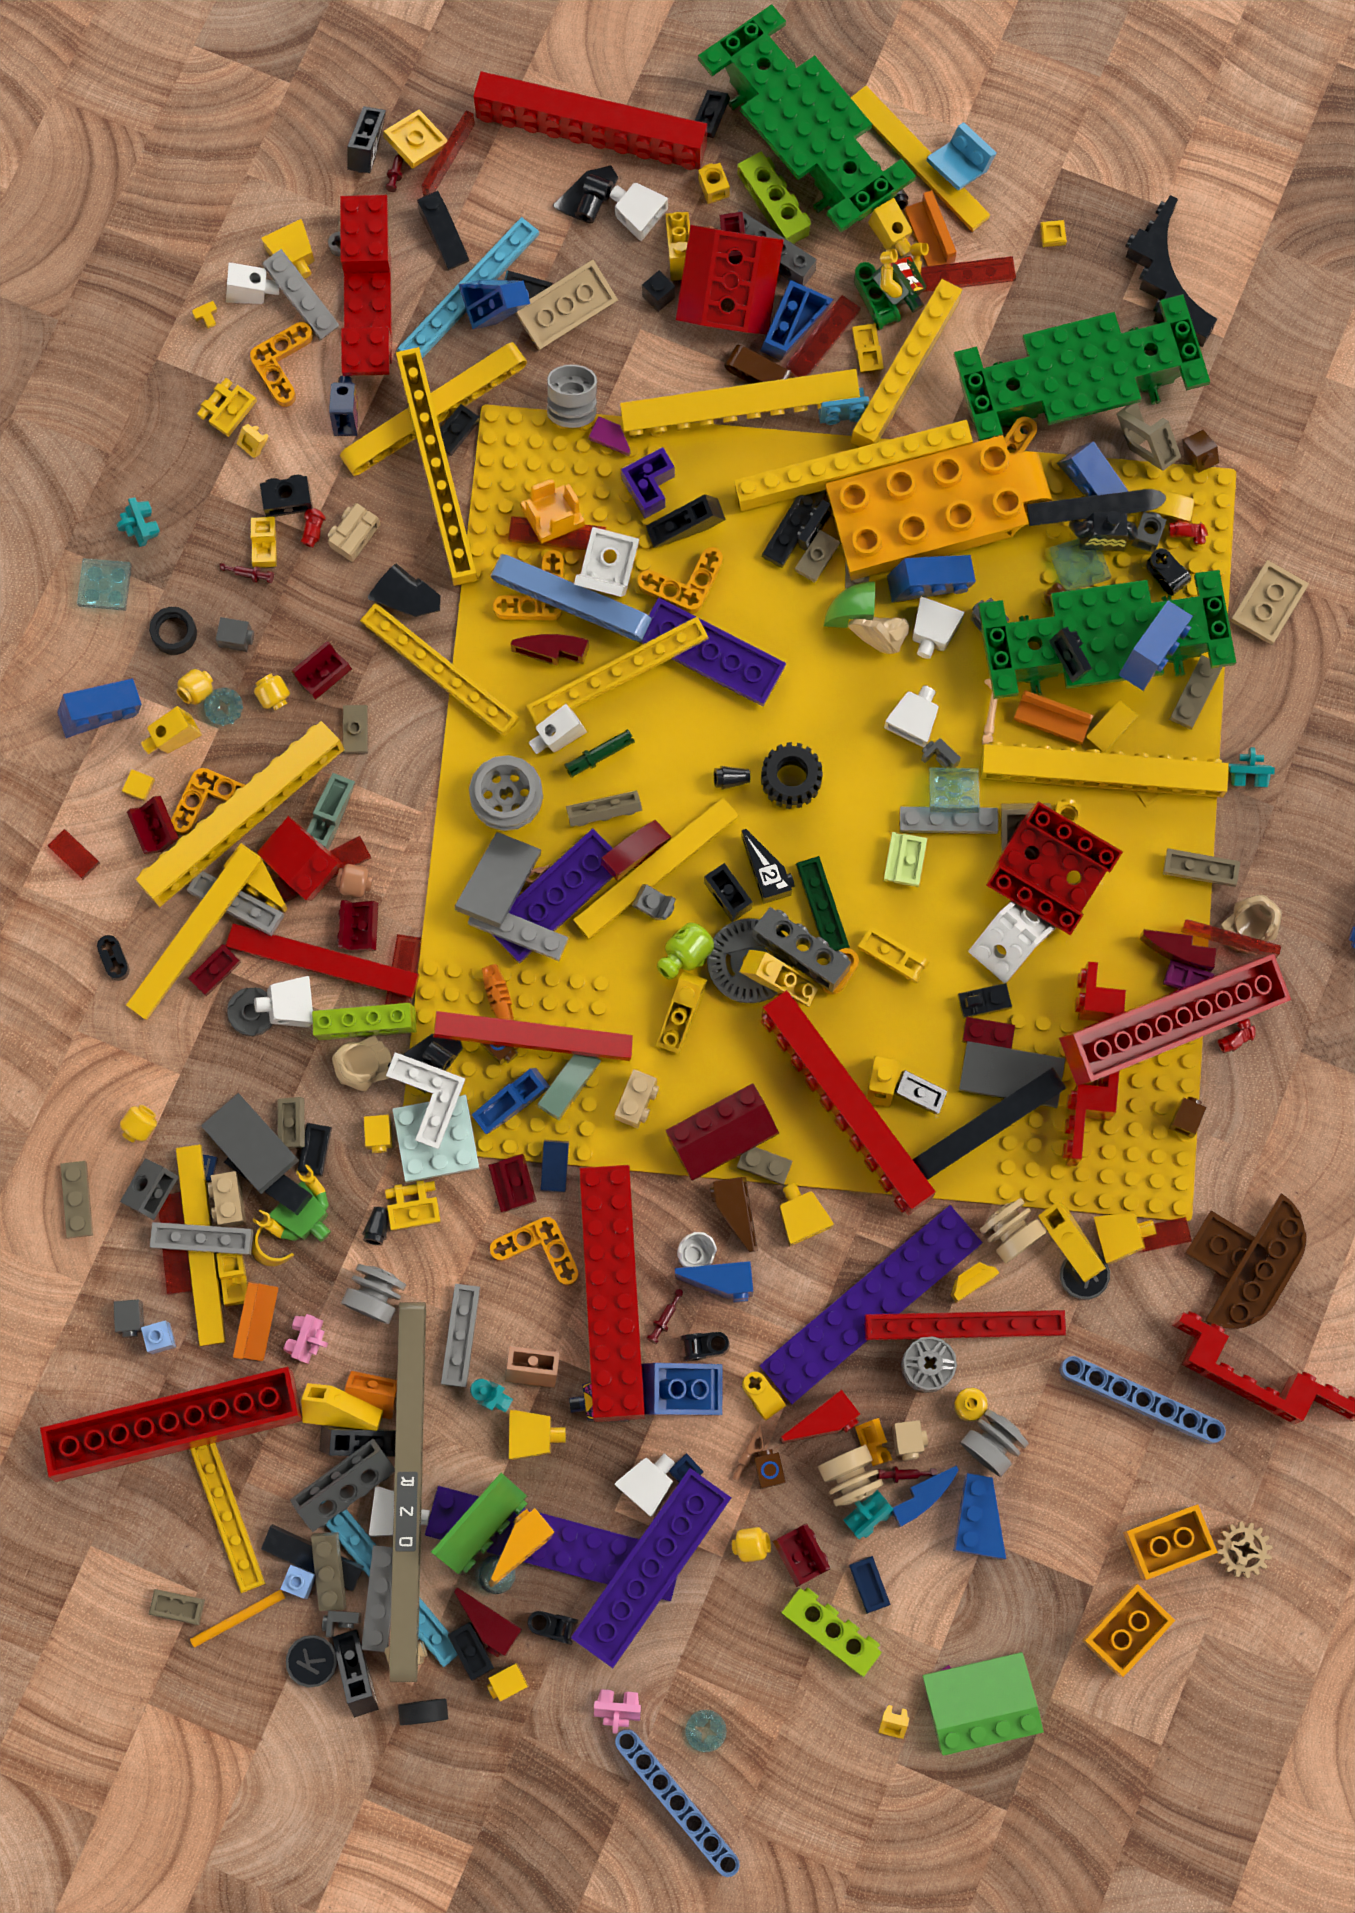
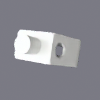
M633 183L627 192L617 185L610 193V198L617 202L615 216L640 241L645 238L668 210L667 197L638 183Z
M236 263L228 264L226 303L262 304L264 303L265 294L279 295V286L276 282L266 279V269Z
M921 596L912 638L913 641L921 643L917 654L923 658L930 659L934 648L944 651L961 624L964 612Z
M924 685L918 695L908 691L886 719L884 728L924 748L928 743L939 707L931 702L936 693L935 690Z
M565 704L535 727L540 735L529 741V744L536 754L547 747L556 752L587 733L576 714Z
M309 976L270 985L267 989V997L255 998V1012H269L271 1024L310 1027L313 1024V1008Z
M665 1453L655 1464L645 1458L614 1485L652 1517L673 1483L666 1473L673 1467L675 1462Z
M375 1486L369 1536H393L394 1491ZM421 1510V1525L428 1526L430 1510Z

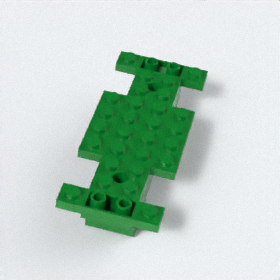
M771 4L700 53L698 61L712 77L724 68L726 69L730 77L729 82L738 94L728 103L731 110L734 111L744 103L740 109L741 113L794 177L799 180L809 173L814 178V184L823 196V199L813 204L814 210L820 213L823 209L830 206L831 209L827 211V216L838 230L843 232L857 221L860 222L867 217L875 208L895 197L899 191L915 181L916 175L902 159L882 171L878 161H874L856 139L872 128V123L815 55L797 68L795 62L791 58L788 59L770 37L786 26V20ZM764 66V67H767L768 69H767V70H761V69H759V67ZM850 169L853 170L854 173L848 174L845 172V170Z
M1184 295L1160 300L1159 305L1164 323L1140 329L1135 327V329L1131 328L1128 332L1121 333L1116 314L1111 312L1023 334L1022 340L1027 357L1005 363L999 361V363L996 362L993 366L983 368L977 346L954 352L953 357L959 373V380L978 441L1003 435L1001 427H1012L1016 420L1021 417L1033 419L1037 418L1038 414L1045 413L1049 426L1141 402L1140 392H1148L1151 405H1155V403L1161 402L1157 389L1174 383L1175 379L1181 376L1186 391L1209 385L1210 378ZM1151 350L1155 355L1148 356L1144 351ZM1012 384L1018 389L1011 391L1006 386Z
M1220 570L1195 573L1197 597L1172 600L1171 595H1168L1167 598L1166 596L1161 597V602L1151 603L1148 580L1051 593L1050 598L1054 617L1029 620V616L1025 615V617L1020 616L1018 622L1007 623L1003 600L979 603L978 609L993 698L1018 696L1017 682L1030 683L1032 693L1041 696L1040 681L1045 678L1058 677L1062 673H1064L1066 689L1126 681L1119 676L1120 671L1134 647L1167 601L1193 616L1188 624L1192 627L1184 640L1178 639L1177 642L1180 645L1173 656L1168 654L1166 657L1169 663H1173L1176 677L1185 675L1183 661L1188 658L1201 657L1206 652H1208L1211 669L1235 665L1237 662ZM1066 627L1069 628L1070 632L1077 631L1083 642L1079 648L1082 649L1092 667L1085 676L1075 682H1072L1049 642L1055 634ZM1037 642L1040 645V649L1033 650L1028 646V643ZM1164 670L1161 672L1157 671L1153 677L1162 676Z

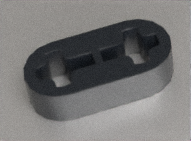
M112 935L101 937L97 943V949L107 974L113 980H124L129 975L130 968L121 944ZM108 941L111 944H115L112 947L114 953L112 956H110L107 950H103ZM114 960H117L120 966H124L121 969V974L117 975L116 972H112L115 969Z

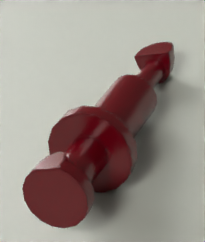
M399 154L394 158L392 169L387 172V177L390 180L386 184L385 189L389 192H396V181L402 179L400 171L404 159Z
M223 563L219 564L221 570L233 571L235 575L252 578L253 582L263 579L271 584L274 579L273 572H261L258 566L252 569L238 565L230 567Z
M681 1289L675 1291L676 1296L671 1304H667L659 1320L653 1321L655 1329L651 1335L646 1337L650 1342L657 1344L659 1342L657 1338L660 1333L668 1331L667 1324L676 1310V1303L683 1295Z
M893 1466L892 1471L877 1469V1480L893 1479V1483H898V1480L918 1479L920 1476L934 1477L938 1471L935 1468H930V1471L920 1472L918 1469L898 1470L897 1466Z

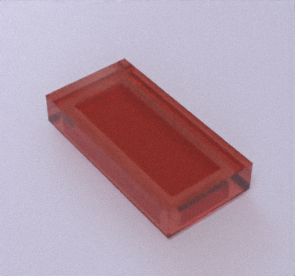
M65 829L47 845L82 880L100 864Z
M1186 1217L1155 1223L1157 1234L1143 1238L1145 1249L1142 1250V1253L1192 1242Z

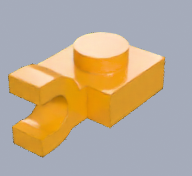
M879 1418L855 1426L861 1446L866 1445L873 1459L871 1461L872 1466L892 1460L890 1452L882 1446V1444L887 1443Z

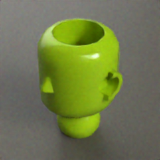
M690 922L685 924L667 941L665 950L668 956L658 961V971L665 978L673 979L678 975L680 968L691 971L696 967L702 966L714 949L712 937L697 923Z

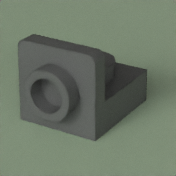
M941 738L935 743L930 741L922 750L924 754L921 760L924 763L935 754L939 764L944 768L948 766L951 770L959 765L961 759Z
M642 884L632 906L655 920H666L674 910L673 904L676 898L665 896L647 884Z
M330 1610L328 1611V1616H323L322 1631H326V1637H333L335 1622H339L338 1627L354 1628V1623H361V1613Z

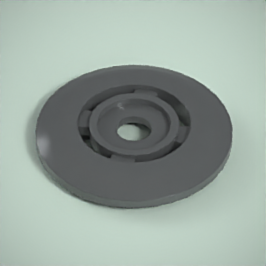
M740 919L726 925L715 935L713 939L714 949L707 957L708 972L714 985L725 996L741 1003H760L778 994V992L755 982L739 972L743 964L742 960L749 950L767 952L765 946L752 938L753 928L760 921L759 919ZM781 931L776 933L779 937H785ZM773 953L775 958L793 968L791 964H789L784 959ZM727 954L731 956L730 964L735 976H731L727 970Z

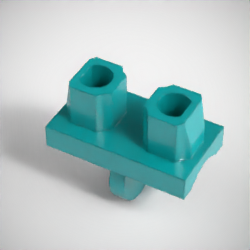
M135 497L129 498V505L125 507L126 512L120 514L121 521L117 523V529L121 532L126 531L128 537L135 535L139 547L146 546L149 539L159 535L160 529L156 521L148 523L144 521L145 517H149L152 514L149 501L137 502Z
M1254 747L1249 748L1248 754H1239V761H1247V764L1229 763L1228 771L1230 772L1231 785L1245 786L1246 773L1255 774L1254 786L1268 787L1270 776L1275 773V767L1271 765H1255V762H1264V755H1256Z
M482 1378L475 1380L471 1384L470 1393L472 1397L478 1400L477 1403L485 1408L493 1410L495 1407L506 1412L513 1401L511 1397L503 1393L505 1388L497 1383Z
M876 1490L873 1495L869 1496L862 1503L860 1501L855 1502L857 1508L846 1516L843 1521L858 1539L862 1537L867 1538L873 1533L876 1524L880 1521H887L892 1516V1510L894 1509L884 1496Z

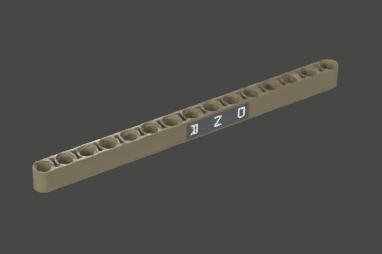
M400 1302L390 1682H417L426 1339L425 1302Z

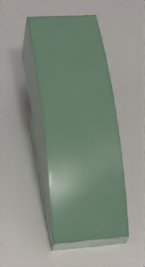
M332 773L307 829V832L327 850H329L355 785V781Z
M574 1054L538 1103V1107L560 1121L601 1060L596 1057Z

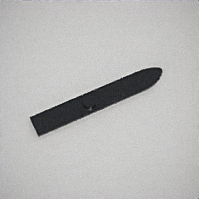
M1143 489L1027 504L1029 526L1087 519L1094 512L1110 513L1111 511L1125 514L1144 512L1160 507L1166 501V496L1161 491Z

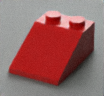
M287 816L257 852L292 889L308 901H313L343 865L337 857L290 816Z
M841 1389L782 1435L780 1441L782 1444L839 1433L842 1429L847 1433L859 1423L857 1418L860 1413Z

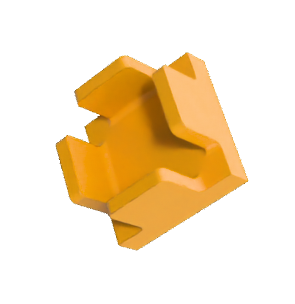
M553 479L532 486L531 498L521 502V509L541 544L585 526V521L579 511V499L570 484L555 488Z

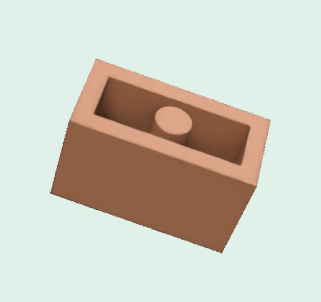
M509 1346L505 1382L555 1388L560 1352Z

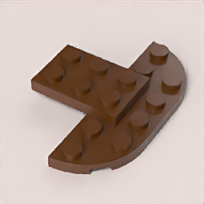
M1282 1193L1278 1196L1255 1237L1211 1210L1184 1253L1228 1280L1205 1319V1323L1209 1325L1214 1323L1223 1329L1245 1328L1263 1319L1279 1299L1303 1257L1307 1239L1299 1210Z

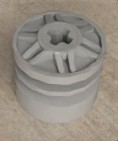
M563 365L549 373L547 377V413L550 420L559 426L568 428L582 427L592 422L597 415V378L593 371L580 365Z
M358 1264L356 1270L364 1274L365 1277L361 1278L353 1275L352 1280L360 1285V1289L347 1288L341 1304L372 1319L389 1324L396 1309L388 1304L387 1300L388 1298L400 1300L401 1296L393 1292L392 1289L396 1288L404 1291L406 1284L397 1279L392 1273L381 1268Z
M923 1337L913 1342L904 1353L901 1362L902 1376L906 1383L914 1390L923 1393L937 1392L944 1388L955 1375L957 1367L956 1355L951 1346L944 1340L936 1337ZM925 1358L927 1360H935V1363L933 1365L935 1368L934 1370L932 1368L926 1369L924 1367L926 1361L924 1360Z
M988 1409L984 1416L991 1424L979 1419L977 1423L984 1431L982 1435L974 1430H970L960 1444L983 1466L995 1475L1002 1477L1012 1465L1005 1454L1009 1452L1018 1457L1021 1453L1013 1444L1015 1443L1025 1449L1029 1443L1013 1423L1004 1416H1000Z

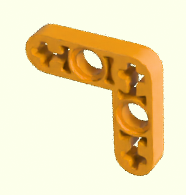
M305 322L295 323L255 346L250 352L253 366L275 401L282 407H289L294 404L296 393L278 362L311 343L313 333L311 327ZM302 330L303 333L305 332L306 337L302 338L299 336L298 331ZM290 335L292 336V339H294L295 344L293 345L290 338L288 337ZM278 341H286L288 343V347L283 351L277 350L275 345ZM269 347H271L274 356H272L271 352H269ZM261 353L265 356V360L261 361L257 355ZM271 371H276L280 376L276 381H269L267 374ZM282 385L284 391L288 393L289 398L285 399L284 397H281V392L278 387Z
M714 547L705 549L687 585L655 571L644 570L638 576V588L644 594L656 599L661 598L686 612L696 613L702 608L722 566V553ZM712 555H715L716 561L712 562L709 571L706 569L708 565V558L706 557L710 558ZM698 575H706L709 582L704 586H700L695 582V578ZM649 577L652 578L653 584H649L648 587L644 586L643 579L648 580ZM661 581L662 584L660 585L659 592H656L657 586L655 585L659 586V582ZM667 586H673L676 588L677 593L673 597H667L663 593L664 589ZM681 591H684L685 598L691 599L692 596L696 597L697 604L693 603L690 606L688 605V600L683 597L681 602H679Z
M556 550L546 552L542 558V570L564 579V560L562 554ZM553 557L556 558L557 562H560L555 564V573H551V566L548 563ZM502 595L497 597L493 603L495 615L504 620H556L563 612V610L556 608L554 613H550L549 609H547L550 607L549 604L528 595ZM504 602L507 603L508 607H515L514 602H518V613H514V608H507L506 612H501V608L498 607H501ZM525 602H531L534 604L535 609L531 613H524L521 610L522 605Z
M207 768L195 770L171 819L176 832L184 835L192 831L209 795L226 802L232 797L237 788H243L245 785ZM206 774L207 779L215 783L213 791L210 790L212 789L211 784L204 782L200 785L197 778L203 777ZM223 783H228L232 786V791L228 795H221L219 793V787ZM192 795L198 796L200 799L199 804L196 807L187 806L186 801L188 797ZM184 808L186 811L194 813L193 816L188 813L186 817L188 826L183 825L182 828H179L177 820H183L185 812L182 809Z
M543 1217L495 1239L490 1245L492 1257L497 1261H506L542 1244L557 1280L565 1286L573 1285L578 1280L577 1266L556 1221L551 1217ZM545 1222L548 1225L553 1224L554 1227L551 1229L553 1238L557 1235L560 1238L552 1240L547 1245L544 1243V1241L549 1240L547 1234L540 1232L543 1228L542 1224ZM526 1232L530 1234L531 1242L527 1246H521L517 1243V1237L520 1233ZM512 1237L513 1243L518 1250L513 1252V1248L510 1247L505 1250L506 1255L501 1256L500 1253L495 1254L494 1251L497 1250V1244L501 1243L503 1246L510 1244L507 1239ZM553 1245L563 1246L564 1254L562 1257L554 1258L550 1255V1249ZM567 1258L570 1260V1262H565L568 1270H574L575 1272L571 1275L572 1279L569 1281L566 1277L561 1278L560 1275L563 1274L561 1265L557 1268L554 1265L555 1263L563 1262Z

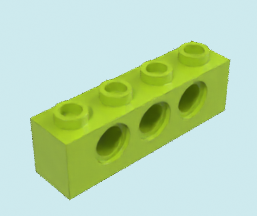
M760 151L738 163L737 175L773 231L792 244H795L809 236L811 221L805 212L802 213L800 211L795 195H790L787 191L784 178L781 175L778 176L774 171L775 166L771 158H766L763 152ZM766 178L768 181L760 182L758 179ZM773 196H777L780 198V200L773 201L770 198ZM790 215L793 218L786 220L782 216Z
M411 1003L312 1011L313 1035L318 1040L417 1032L416 1010Z
M808 1587L805 1590L799 1588L781 1613L856 1673L864 1677L882 1653L878 1649L880 1644L869 1635L865 1639L857 1632L860 1628L847 1619L844 1623L837 1617L839 1612L828 1603L825 1607L816 1601L819 1596ZM809 1607H816L819 1610L820 1616L815 1622H810L805 1617V1611ZM829 1623H836L840 1628V1633L836 1638H830L826 1634V1626ZM850 1639H856L860 1643V1650L856 1654H850L846 1649V1644Z

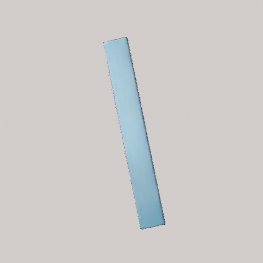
M521 217L459 284L477 280H497L539 236V231ZM459 285L397 348V352L419 347L421 357L423 358L467 312Z
M346 1509L330 1519L326 1526L332 1533L338 1532L339 1542L358 1564L364 1566L363 1571L370 1577L373 1545H377ZM419 1597V1638L439 1663L445 1667L458 1654L448 1637V1630Z

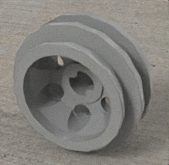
M509 755L494 757L481 764L473 774L469 787L471 805L478 818L489 827L502 831L519 829L530 823L540 811L543 800L541 779L534 767L521 758ZM515 775L519 777V780L512 782L510 777ZM500 776L501 781L499 783H494L492 781L494 778ZM527 789L529 794L523 797L520 795L521 790ZM490 791L493 793V796L490 799L484 798V793ZM513 794L512 798L507 797L506 800L501 798L502 795ZM498 806L503 811L499 812L494 810V808Z

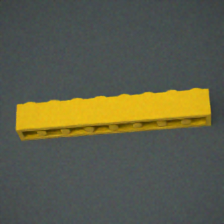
M941 279L855 426L851 443L863 447L879 442L958 306L963 289Z

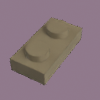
M302 1097L278 1099V1137L288 1149L305 1147L304 1098Z
M754 1147L741 1155L737 1168L784 1185L792 1160Z

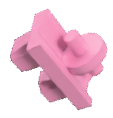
M306 1314V1317L295 1316L292 1329L300 1331L297 1341L290 1338L286 1341L284 1351L292 1355V1358L309 1364L311 1355H317L319 1346L327 1348L328 1345L327 1342L322 1341L325 1332L321 1330L323 1320Z
M601 1689L598 1700L594 1702V1717L604 1718L603 1725L613 1726V1734H618L619 1727H629V1720L640 1721L641 1705H639L638 1693L624 1692L623 1703H613L614 1691Z

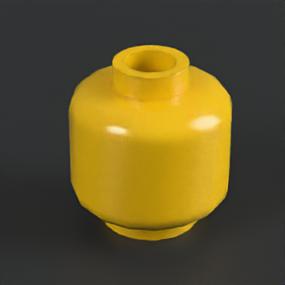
M192 669L178 680L177 694L186 704L198 705L213 692L211 684L213 679L206 671L202 672L198 669Z
M271 673L255 683L257 687L254 689V694L264 709L273 707L276 711L287 704L285 699L289 697L290 691L280 676H273Z
M139 1105V1107L132 1106L120 1121V1127L123 1130L122 1136L132 1143H135L136 1140L146 1141L157 1126L156 1114L144 1105Z
M973 1387L960 1391L954 1400V1410L957 1416L968 1422L981 1418L988 1407L985 1394Z
M760 1527L739 1530L736 1534V1539L732 1540L734 1555H738L740 1560L745 1563L764 1560L767 1553L771 1551L769 1534Z

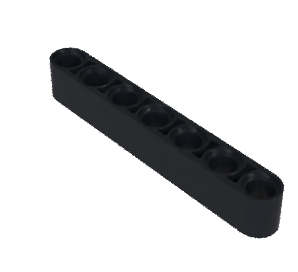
M1052 1067L912 1160L928 1180L1067 1087Z

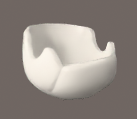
M694 1232L681 1240L677 1250V1257L683 1267L711 1265L717 1247L713 1238L706 1233Z

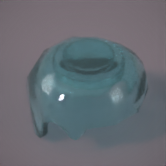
M498 1555L487 1556L478 1563L475 1569V1581L481 1590L489 1594H502L510 1590L515 1582L514 1569L495 1586L490 1587L489 1581L501 1557Z

